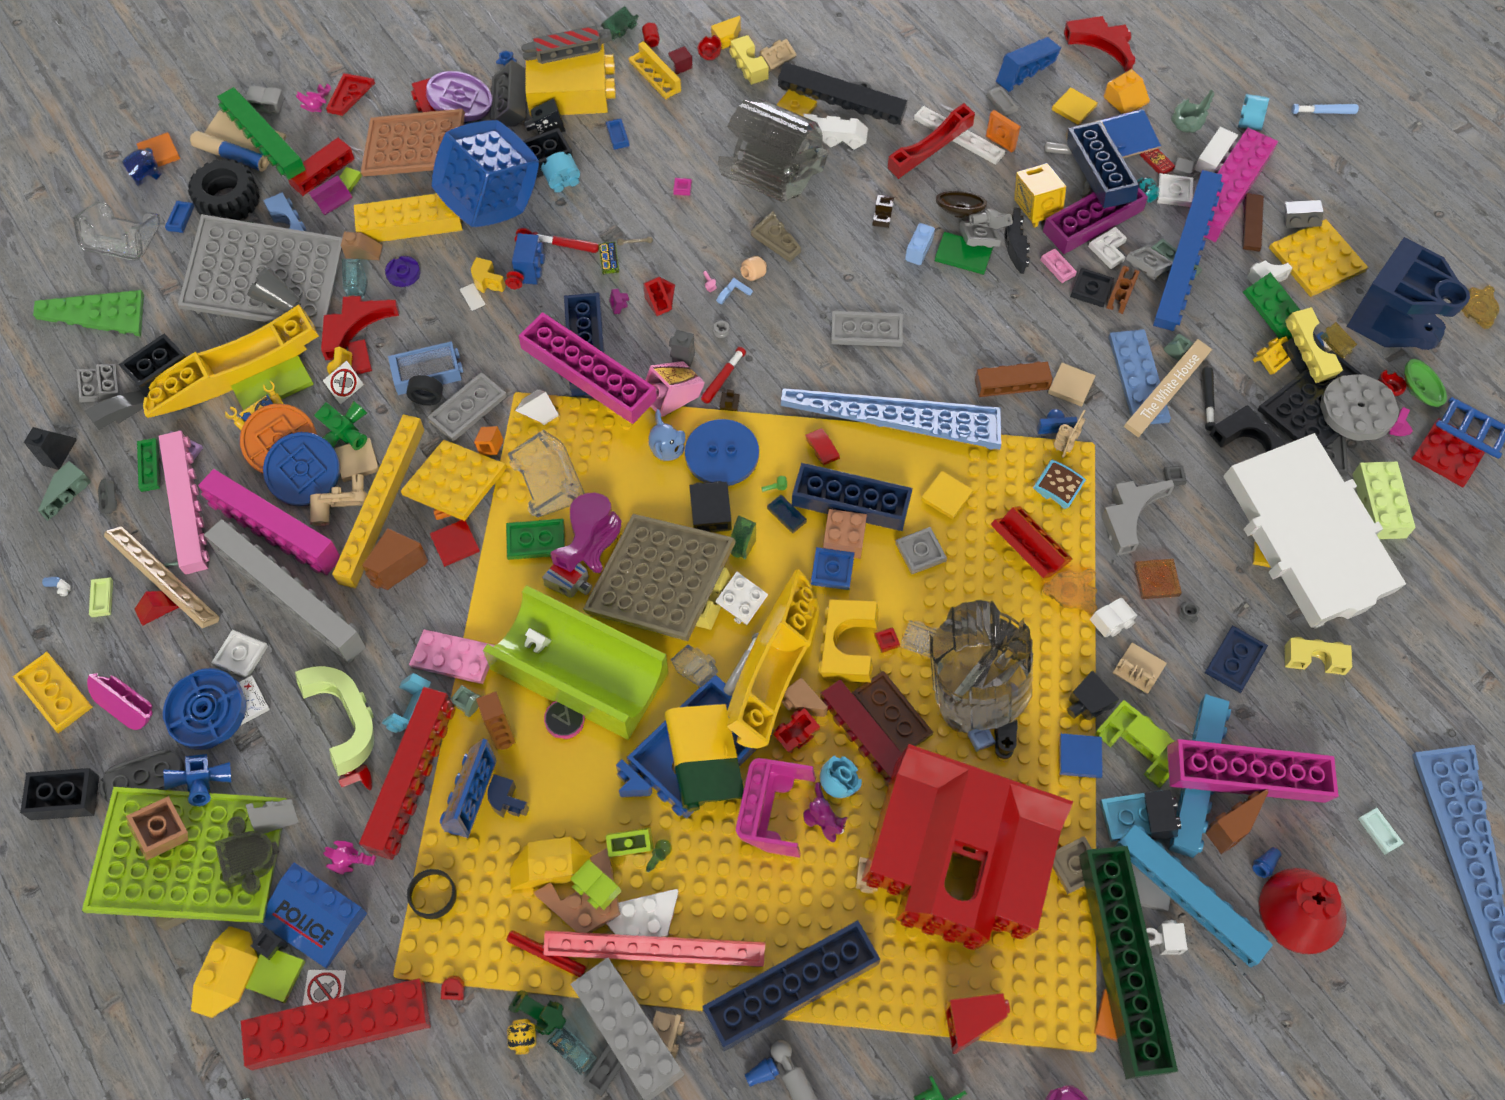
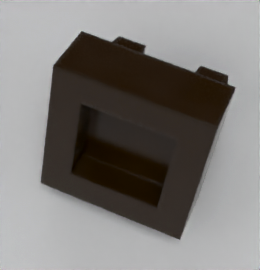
M727 389L726 393L722 392L719 410L738 411L740 394H735L734 390Z

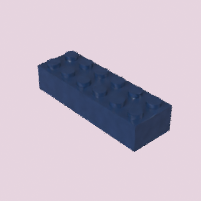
M1097 121L1068 128L1067 145L1102 207L1108 208L1137 201L1139 184L1102 122Z
M599 292L564 295L566 328L605 353ZM569 381L571 396L589 395Z
M801 463L792 494V506L828 514L829 509L867 514L866 523L903 531L913 488Z

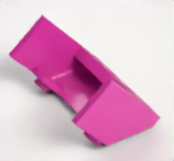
M763 758L753 760L749 765L736 824L738 837L742 841L768 853L800 858L801 852L798 843L781 841V837L777 832L767 829L775 792L786 793L790 791L795 779L815 782L816 777L813 766Z

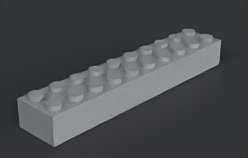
M221 519L204 534L219 556L345 662L350 664L366 648L362 641L364 638L358 633L359 629L353 623L347 624L341 613L338 611L334 613L331 610L332 607L325 600H318V595L312 589L306 590L300 579L297 577L293 579L290 576L291 573L284 566L280 568L276 565L277 561L271 555L265 556L263 549L257 544L253 546L250 543L251 540L244 533L240 535L237 532L238 529L231 522L227 524Z

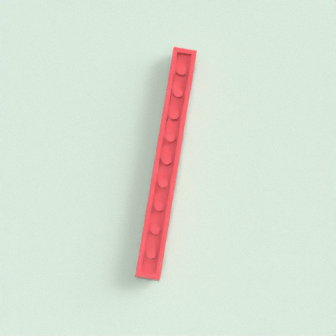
M545 931L543 955L764 967L765 942Z

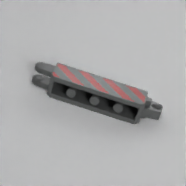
M595 25L532 38L533 42L523 44L521 49L524 52L523 58L525 60L537 59L538 63L544 64L599 52L601 44L612 41L610 29L598 30Z

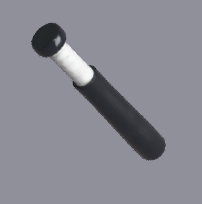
M1206 366L1202 369L1204 403L1207 414L1205 429L1211 431L1216 424L1214 422V372L1212 367Z

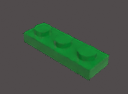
M156 438L137 441L138 488L141 492L160 489L158 441Z

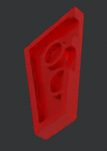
M343 73L326 107L327 113L343 116L375 84L374 79Z

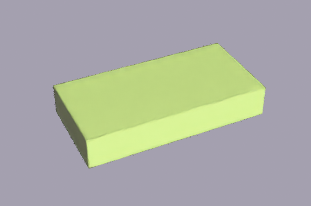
M111 577L91 580L89 615L91 617L111 615L113 579Z

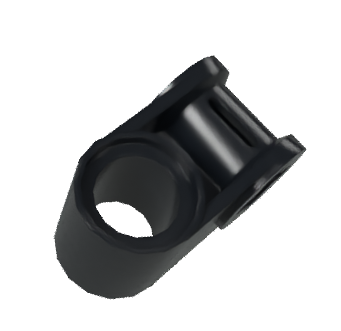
M995 719V753L999 758L1008 759L1013 755L1017 744V719Z

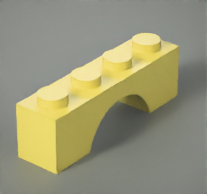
M1312 307L1293 312L1285 322L1302 354V359L1305 361L1311 377H1313L1315 383L1335 378L1343 369L1335 354L1324 352L1316 345L1313 339V331L1319 324V321Z

